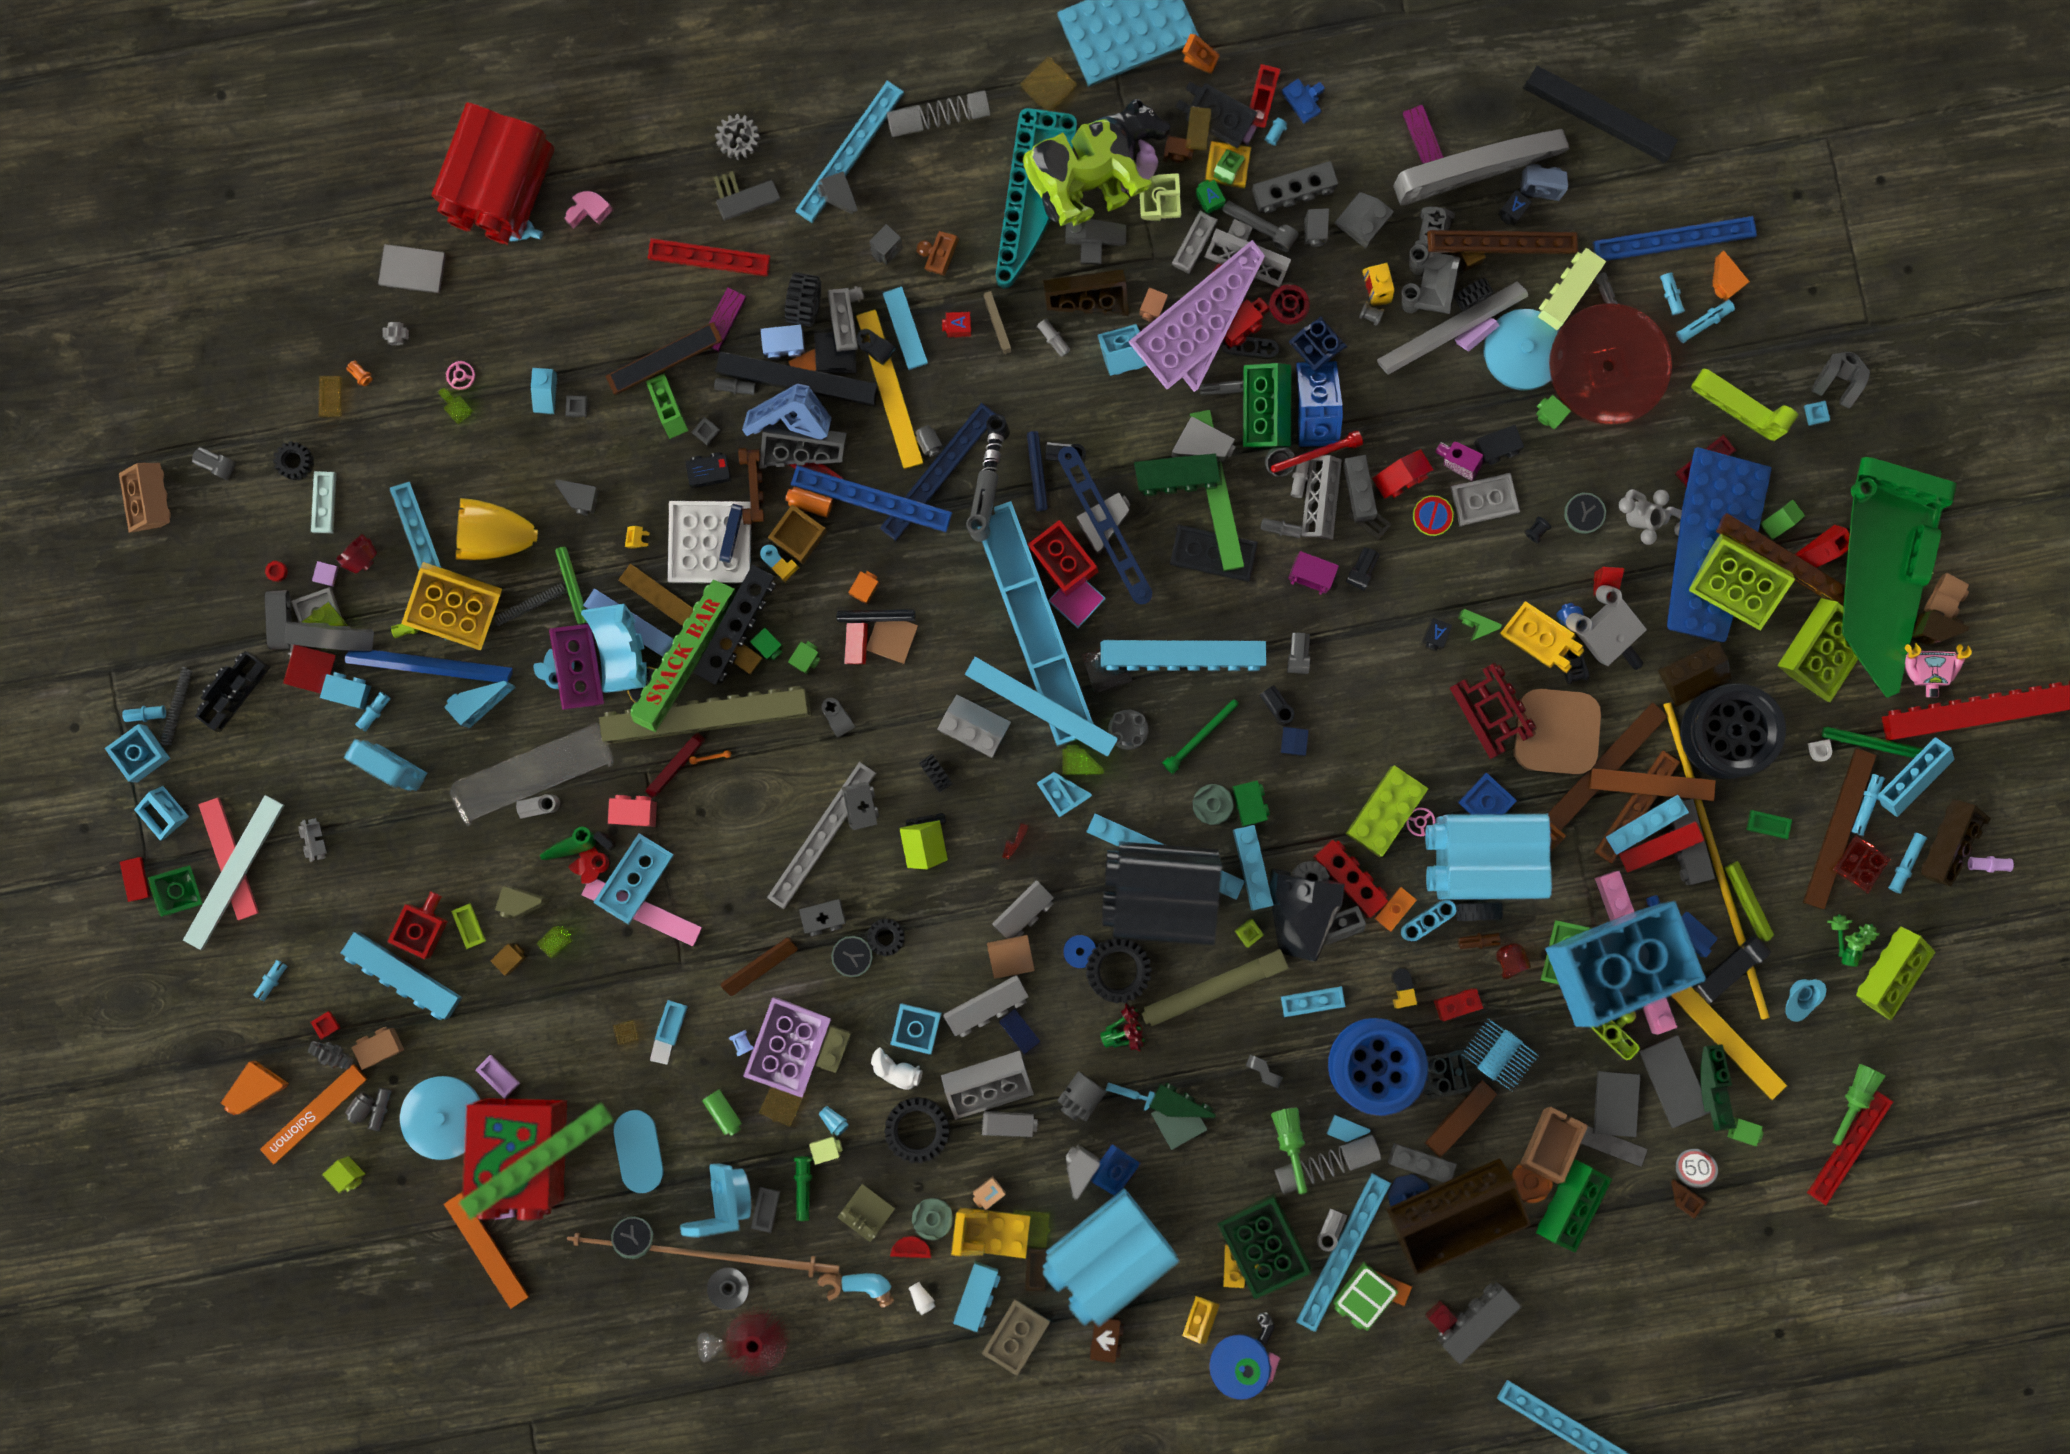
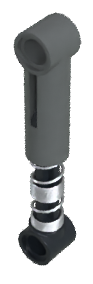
M1000 414L990 416L986 422L989 445L986 446L987 451H985L984 469L978 474L971 515L966 522V527L972 539L978 542L986 540L990 535L989 524L999 475L995 472L998 471L996 467L1000 462L1001 444L1010 434L1008 424Z

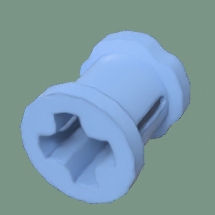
M746 1030L729 1037L737 1049V1056L754 1049L748 1041Z

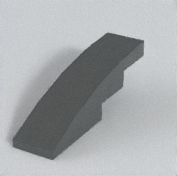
M286 622L285 643L353 651H372L374 631L372 629H351L350 626H329L328 623Z

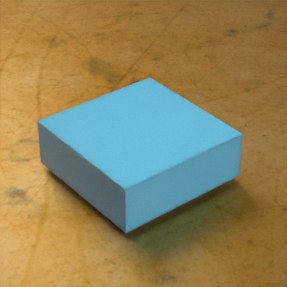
M1826 401L1804 406L1808 426L1830 421Z

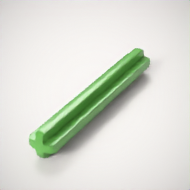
M557 548L555 552L577 623L579 625L587 624L588 622L581 615L582 610H585V606H583L584 603L567 548Z

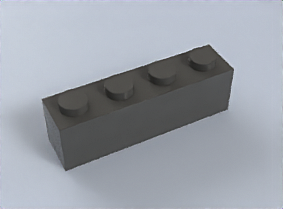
M1694 800L1682 801L1689 813L1670 823L1671 830L1669 832L1696 821L1702 832ZM1705 841L1674 853L1676 861L1680 862L1682 869L1679 871L1681 880L1686 885L1715 879Z

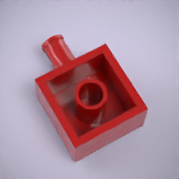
M430 891L423 908H418L412 904H405L387 942L423 959H430L448 921L436 916L434 913L442 896Z

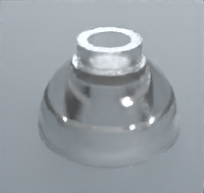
M700 1333L697 1338L700 1359L703 1362L710 1361L717 1355L718 1351H722L721 1338L717 1339L710 1333Z

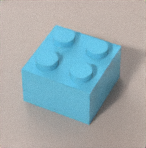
M141 724L136 725L105 748L128 782H139L170 759L148 726Z
M901 1003L891 1045L932 1054L941 1013Z

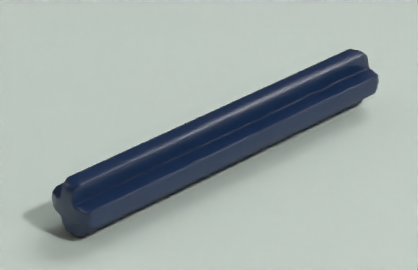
M1031 431L1027 433L1035 507L1036 511H1045L1048 509L1039 433Z

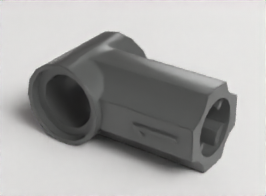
M201 447L195 450L192 456L193 463L227 481L237 462L227 457L218 456Z
M1292 633L1291 651L1287 664L1288 673H1309L1310 656H1308L1310 634Z

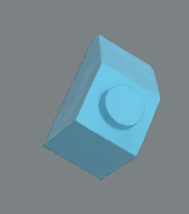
M532 368L531 396L534 413L554 414L557 373L553 369Z

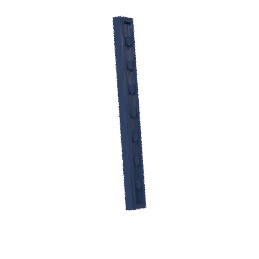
M981 403L904 498L927 504L987 430V419L995 413ZM889 516L880 529L894 541H897L911 522Z

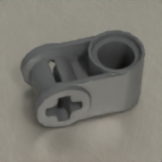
M827 698L823 701L822 711L837 738L855 728L849 715L838 700ZM829 702L832 704L836 703L837 706L834 707L835 712L826 710L829 707Z

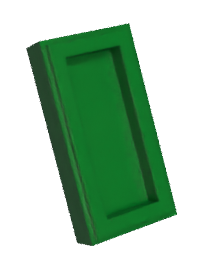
M1750 810L1746 830L1787 840L1792 819Z

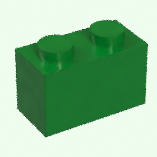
M1258 780L1232 787L1242 827L1268 820L1267 816H1270L1268 805L1263 804L1262 796H1265L1263 785L1258 784Z

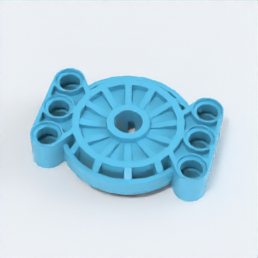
M355 739L344 756L350 762L391 786L400 787L408 791L419 790L427 775L422 769L383 746L375 745L365 740L359 741Z

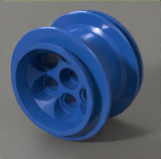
M1369 1018L1349 1025L1338 1035L1330 1050L1328 1070L1335 1090L1347 1103L1368 1114L1389 1115L1407 1108L1418 1098L1426 1083L1428 1063L1422 1044L1410 1030L1389 1020ZM1377 1039H1380L1383 1044L1379 1051H1375L1372 1046L1373 1042ZM1362 1049L1364 1051V1058L1357 1061L1354 1054L1357 1050ZM1398 1050L1400 1052V1059L1393 1062L1390 1055L1393 1051ZM1375 1060L1381 1062V1067H1378L1377 1071H1373L1371 1068V1064H1374ZM1362 1070L1364 1073L1363 1080L1355 1081V1072ZM1399 1072V1081L1392 1083L1390 1080L1391 1073ZM1379 1081L1382 1084V1088L1379 1092L1375 1093L1372 1091V1084Z

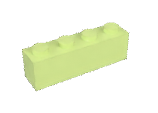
M1587 248L1582 254L1578 252L1571 261L1574 264L1572 268L1569 269L1567 267L1560 277L1563 279L1561 284L1556 283L1550 291L1552 297L1549 300L1545 299L1539 307L1542 311L1538 318L1557 331L1606 263L1605 260Z

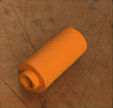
M795 486L792 490L789 489L786 495L788 506L794 505L798 509L826 518L830 514L833 504V498Z

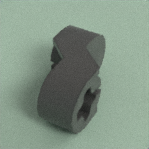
M1250 1055L1246 1066L1260 1072L1261 1082L1279 1089L1283 1077L1269 1072L1267 1061Z

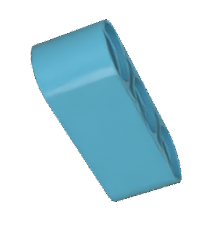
M1450 900L1437 902L1404 924L1401 928L1402 937L1407 941L1419 940L1452 918L1456 913L1455 904ZM1445 903L1450 906L1448 915H1443L1441 912V906ZM1426 915H1431L1433 918V924L1429 927L1424 924V917ZM1410 926L1416 929V935L1412 938L1408 937L1406 933L1407 928Z

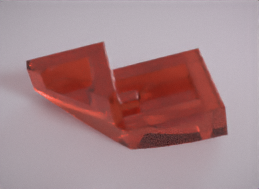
M1020 824L1015 843L1006 841L1002 858L1008 859L1013 855L1023 841L1029 825Z

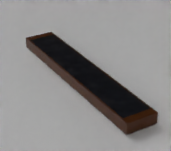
M712 322L605 377L614 395H617L723 342V339L715 323Z

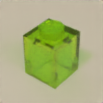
M554 926L536 944L550 958H555L572 942L569 938L571 934L563 926L561 928Z

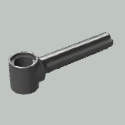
M1230 201L1224 204L1223 212L1273 238V245L1281 251L1289 252L1299 235L1294 228L1288 225L1278 228Z

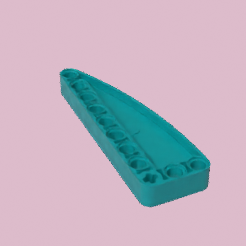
M1031 108L1023 109L1019 114L996 268V282L1001 288H1009L1016 281L1036 250L1051 220L1046 215L1040 195L1027 176L1024 164L1018 162L1017 158L1024 156L1026 152L1032 150L1033 146L1063 132L1073 150L1074 146L1071 140L1077 131V120L1071 114ZM1026 118H1031L1030 123L1025 122ZM1045 120H1051L1053 124L1051 126H1045L1043 125V122ZM1069 122L1073 127L1065 129L1062 125ZM1021 137H1029L1030 141L1022 143L1020 141ZM1021 175L1025 180L1023 182H1016L1014 178ZM1014 195L1022 197L1019 202H1014L1011 198ZM1015 214L1019 219L1016 222H1012L1008 217ZM1013 234L1016 236V239L1009 242L1005 237ZM1005 254H1011L1013 259L1005 261L1002 257ZM1003 273L1010 275V279L1007 281H1002L999 277Z

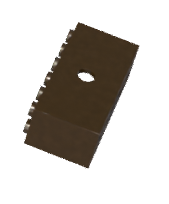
M1500 1158L1386 1208L1402 1252L1416 1276L1531 1225L1516 1182Z

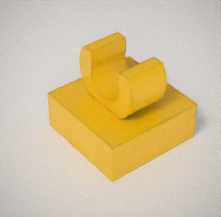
M640 526L628 527L625 547L638 548L648 546V543L641 541L642 535L649 536V532L642 531L643 527Z

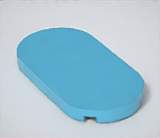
M631 1110L625 1112L617 1119L614 1126V1138L622 1180L630 1190L637 1193H647L660 1184L664 1174L654 1120L643 1111Z

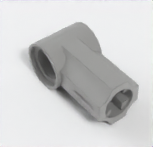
M551 794L517 801V813L520 819L553 813L559 809L560 800L556 795ZM548 798L553 802L550 809H547L545 806V801Z
M1333 1209L1329 1210L1322 1230L1316 1240L1317 1245L1321 1249L1332 1251L1336 1248L1337 1240L1347 1215ZM1331 1236L1332 1244L1329 1247H1324L1322 1245L1323 1237Z

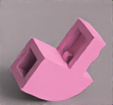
M590 191L580 192L572 197L577 205L568 209L565 220L570 226L575 228L588 214L600 224L613 209L600 195Z

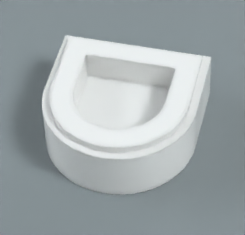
M1830 739L1808 743L1810 756L1815 761L1822 762L1831 757L1832 747Z

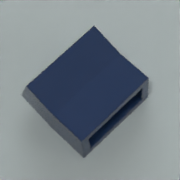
M1283 727L1281 753L1305 756L1309 730Z

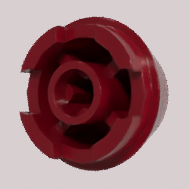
M1288 284L1277 288L1273 292L1269 307L1272 315L1279 322L1296 324L1307 316L1310 309V301L1307 293L1302 288Z
M361 534L345 548L341 555L336 557V560L341 564L340 567L357 574L362 569L366 571L374 563L372 559L377 555V551L371 539Z

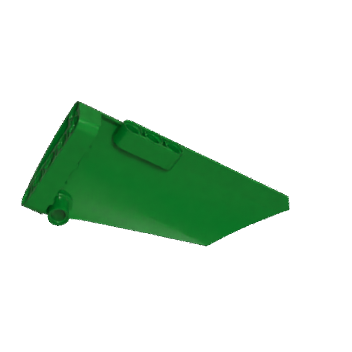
M1863 457L1860 461L1856 483L1851 487L1853 505L1842 634L1885 697L1888 698L1900 691L1905 669V659L1908 654L1905 646L1911 643L1923 586L1930 582L1941 538V530L1938 529L1943 508L1952 505L1957 483L1879 459ZM1862 486L1866 488V493L1862 491Z

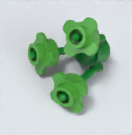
M1840 914L1833 916V920H1827V923H1831L1832 930H1838V956L1842 957L1841 963L1847 966H1858L1866 944L1869 945L1871 943L1870 940L1875 941L1876 936L1880 935V933L1876 932L1877 928L1873 927V924H1865L1864 927L1859 926V933L1856 932L1851 936L1845 937V940L1848 942L1845 950L1843 930L1849 929V923H1852V920H1847L1846 916Z

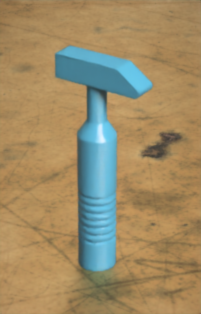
M1108 1083L1106 1091L1132 1099L1145 1100L1144 1110L1150 1108L1149 1104L1155 1092L1149 1091L1148 1097L1140 1095L1137 1091Z

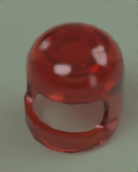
M1518 943L1502 946L1496 953V960L1499 961L1503 970L1501 974L1503 980L1531 968L1524 948Z

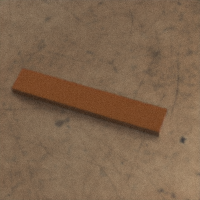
M1661 751L1646 774L1671 776L1680 761L1665 751ZM1633 793L1594 852L1609 863H1613L1618 854H1615L1606 836L1645 814L1657 796Z
M1592 768L1589 789L1665 797L1678 795L1680 798L1714 801L1716 780Z

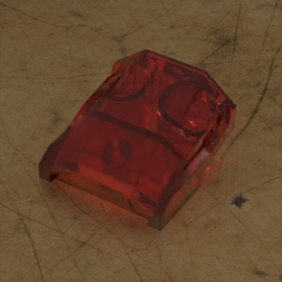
M1855 835L1833 871L1857 885L1866 894H1869L1891 859Z

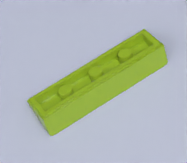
M1736 861L1725 866L1724 869L1757 937L1762 942L1769 941L1773 937V932L1739 862Z

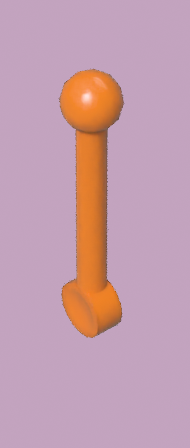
M725 750L724 753L696 758L692 756L689 762L695 765L699 761L720 757L729 758L731 752Z

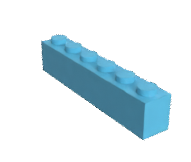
M354 932L341 951V954L346 956L344 959L352 965L357 963L363 967L362 971L370 976L374 974L379 977L380 983L387 987L393 986L397 989V994L404 998H412L415 1000L413 1003L421 1009L426 1007L432 1011L431 1015L439 1020H442V1018L449 1019L463 998L360 932Z

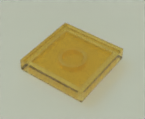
M1048 56L1020 83V86L1045 111H1052L1077 86V83Z

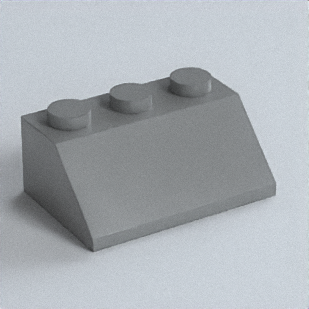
M956 695L937 730L993 759L1011 722Z
M1036 880L992 925L1007 939L1020 937L1024 934L1022 929L1027 924L1031 927L1039 919L1036 915L1041 910L1046 912L1053 905L1051 902L1053 897Z
M1079 1144L1076 1148L1072 1146L1066 1155L1072 1193L1075 1199H1078L1100 1165L1099 1158Z

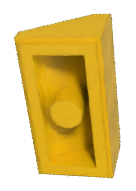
M1196 1296L1182 1336L1197 1343L1206 1344L1219 1304Z

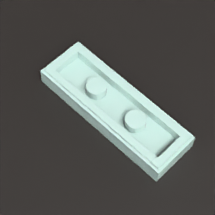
M314 471L312 533H333L336 489L335 472Z

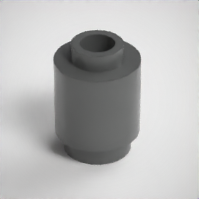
M926 425L915 432L917 435L916 439L924 455L933 457L941 452L942 444L935 430L931 429L930 425Z
M364 1092L356 1095L345 1111L346 1119L353 1124L363 1123L370 1113L375 1100Z

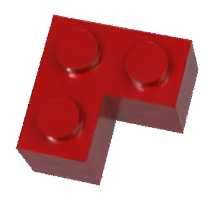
M1420 449L1400 458L1372 479L1384 499L1390 496L1396 498L1404 493V487L1407 486L1409 489L1429 478L1427 474L1434 469Z

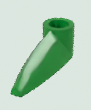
M578 827L573 832V836L549 847L540 854L541 860L555 859L590 850L595 846L596 839L588 828Z

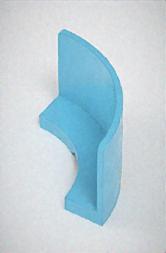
M625 604L582 610L581 615L588 622L599 649L602 668V692L608 693L644 688L647 678L646 662H642L641 649H644L641 633H636L633 625L636 621Z

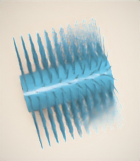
M1493 1023V1024H1494L1495 1026H1497L1499 1029H1501L1502 1031H1504V1030H1503L1502 1028H1500L1498 1025H1496L1495 1023ZM1506 1029L1502 1034L1498 1032L1501 1035L1500 1037L1492 1033L1498 1040H1494L1495 1044L1491 1043L1493 1047H1489L1491 1050L1487 1051L1488 1054L1485 1055L1486 1057L1477 1067L1493 1080L1499 1076L1508 1062L1511 1063L1509 1060L1513 1059V1055L1519 1058L1514 1053L1518 1052L1517 1049L1520 1048V1045L1530 1050L1522 1044L1520 1039Z

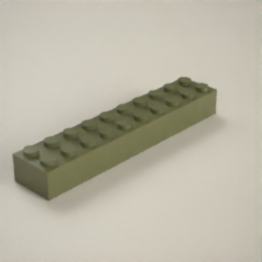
M800 686L789 687L788 691L782 692L780 689L768 690V694L763 695L760 692L747 693L748 697L729 695L727 700L715 697L706 699L707 702L705 703L698 702V700L687 701L686 705L683 706L673 703L656 732L634 723L630 715L631 709L625 710V714L607 712L604 713V717H599L602 742L606 744H616L810 717L808 692Z

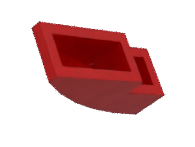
M1263 64L1260 66L1250 108L1258 112L1252 124L1253 126L1261 128L1266 126L1280 73L1278 68Z

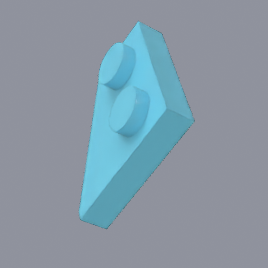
M1055 772L1037 783L1058 817H1061L1092 797L1091 793Z

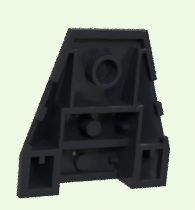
M1271 869L1269 889L1273 902L1272 911L1278 948L1281 949L1282 954L1314 962L1318 960L1327 940L1326 935L1335 922L1333 920L1337 911L1342 906L1345 884L1329 880H1309L1291 876V872Z

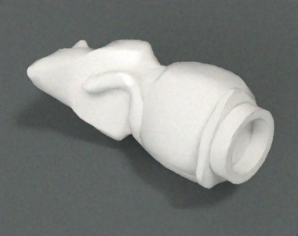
M880 1047L873 1053L871 1065H873L876 1075L888 1083L905 1090H910L914 1086L919 1085L923 1072L920 1070V1066L915 1068L905 1062L896 1065L887 1054H884Z

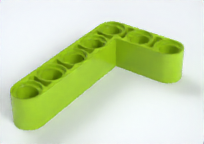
M1702 369L1691 385L1695 392L1772 441L1786 434L1798 417V413L1788 406H1781L1772 412L1707 369Z

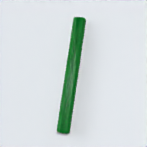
M1823 727L1821 734L1823 738L1915 758L1923 750V748L1831 727Z

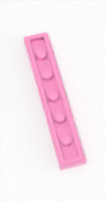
M597 879L592 883L586 884L582 895L594 901L606 883ZM620 891L617 894V900L620 902L628 899V893ZM644 901L633 918L691 946L695 945L702 930V927Z

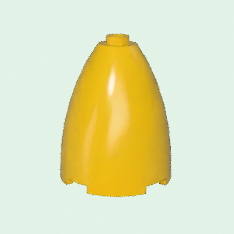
M460 498V508L463 509H459L456 546L460 550H456L457 560L500 558L523 551L532 546L533 542H537L538 530H535L534 525L520 515L488 502Z

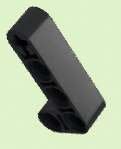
M1753 935L1705 977L1706 980L1698 983L1694 990L1707 1004H1710L1752 966L1766 959L1772 951L1756 935Z

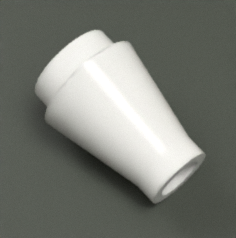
M920 1282L908 1288L916 1310L921 1315L936 1307L933 1303L935 1300L921 1286Z

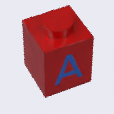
M970 312L946 313V319H942V331H946L947 337H971Z

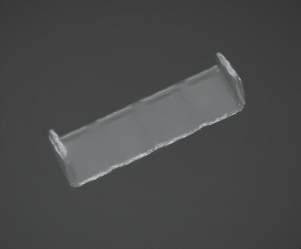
M596 723L532 749L527 753L503 761L486 770L462 778L451 785L450 796L464 823L468 826L471 825L472 820L600 766L605 764L608 767L613 766L614 758L609 745L602 742L600 724Z

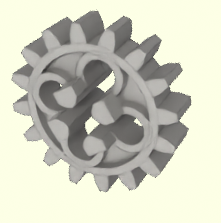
M736 114L735 119H732L729 115V121L726 122L722 119L723 126H717V130L720 133L715 134L716 139L719 140L716 143L718 147H722L721 152L723 154L728 151L727 155L729 158L733 154L736 156V159H739L742 154L747 158L746 153L749 151L753 154L752 147H758V143L755 140L760 139L759 134H756L759 130L757 126H754L753 120L748 121L746 115L742 119H740L739 114ZM744 125L745 128L740 129L741 137L736 138L737 146L731 148V144H735L734 136L739 135L738 127ZM730 130L734 136L731 133L725 135V132ZM747 138L750 139V141H749L748 143H744V142L742 141V139H743V140H747Z

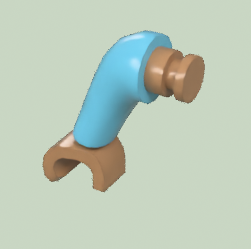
M823 1273L817 1281L819 1286L823 1287L824 1285L831 1284L835 1287L828 1292L827 1298L829 1301L836 1298L840 1294L841 1289L844 1292H866L871 1298H876L877 1301H880V1307H886L894 1301L893 1297L890 1296L889 1290L891 1285L889 1281L882 1275L875 1273L854 1274L843 1277L840 1274Z

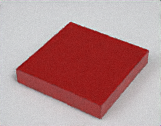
M294 644L283 684L321 694L326 674H331L336 655Z

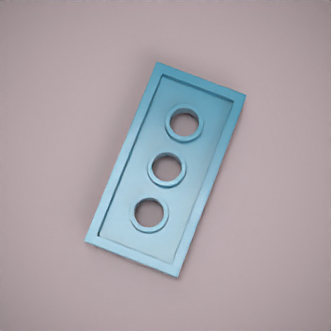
M639 833L593 903L629 925L669 865L674 854ZM644 856L651 859V863L647 867H642L639 863L640 859ZM631 874H638L640 876L637 884H630L628 882ZM620 891L628 893V899L624 902L617 900V894Z

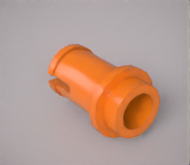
M352 361L348 364L346 370L358 380L357 383L359 385L367 386L372 381L371 373L366 372L357 361Z

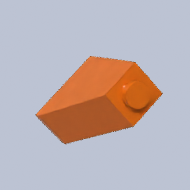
M256 1060L249 1061L221 1104L232 1115L243 1114L286 1088L289 1083Z

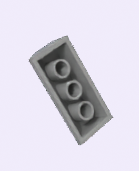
M1015 975L944 1013L943 1016L954 1035L960 1034L961 1037H964L971 1033V1028L977 1024L980 1028L990 1022V1017L996 1015L999 1018L1008 1013L1007 1008L1013 1005L1018 1008L1027 1003L1025 999L1029 996L1018 975Z
M1020 1051L941 1075L945 1094L955 1120L1034 1095Z

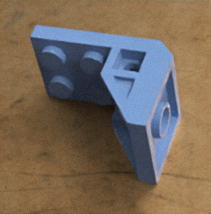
M797 383L747 411L742 430L746 436L752 433L757 434L768 424L773 425L782 419L790 431L822 440L828 436L831 416L809 386Z

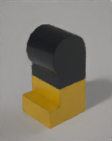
M1403 968L1395 969L1391 974V980L1396 985L1398 999H1393L1394 1008L1417 1005L1410 972Z

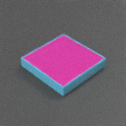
M1086 581L1067 597L1059 588L1048 602L1078 629L1106 598Z

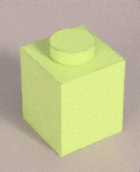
M835 1136L809 1144L815 1165L839 1158L841 1156L840 1152L843 1151L840 1140H836Z

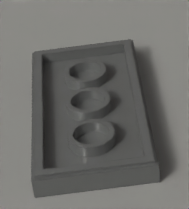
M1678 1035L1639 1050L1671 1128L1710 1113L1704 1110L1701 1087Z

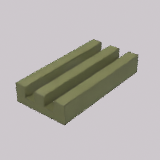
M730 172L728 175L723 174L721 177H714L720 199L724 198L720 185L722 181L728 196L732 195L727 181L729 179L732 180L735 193L739 192L733 172Z

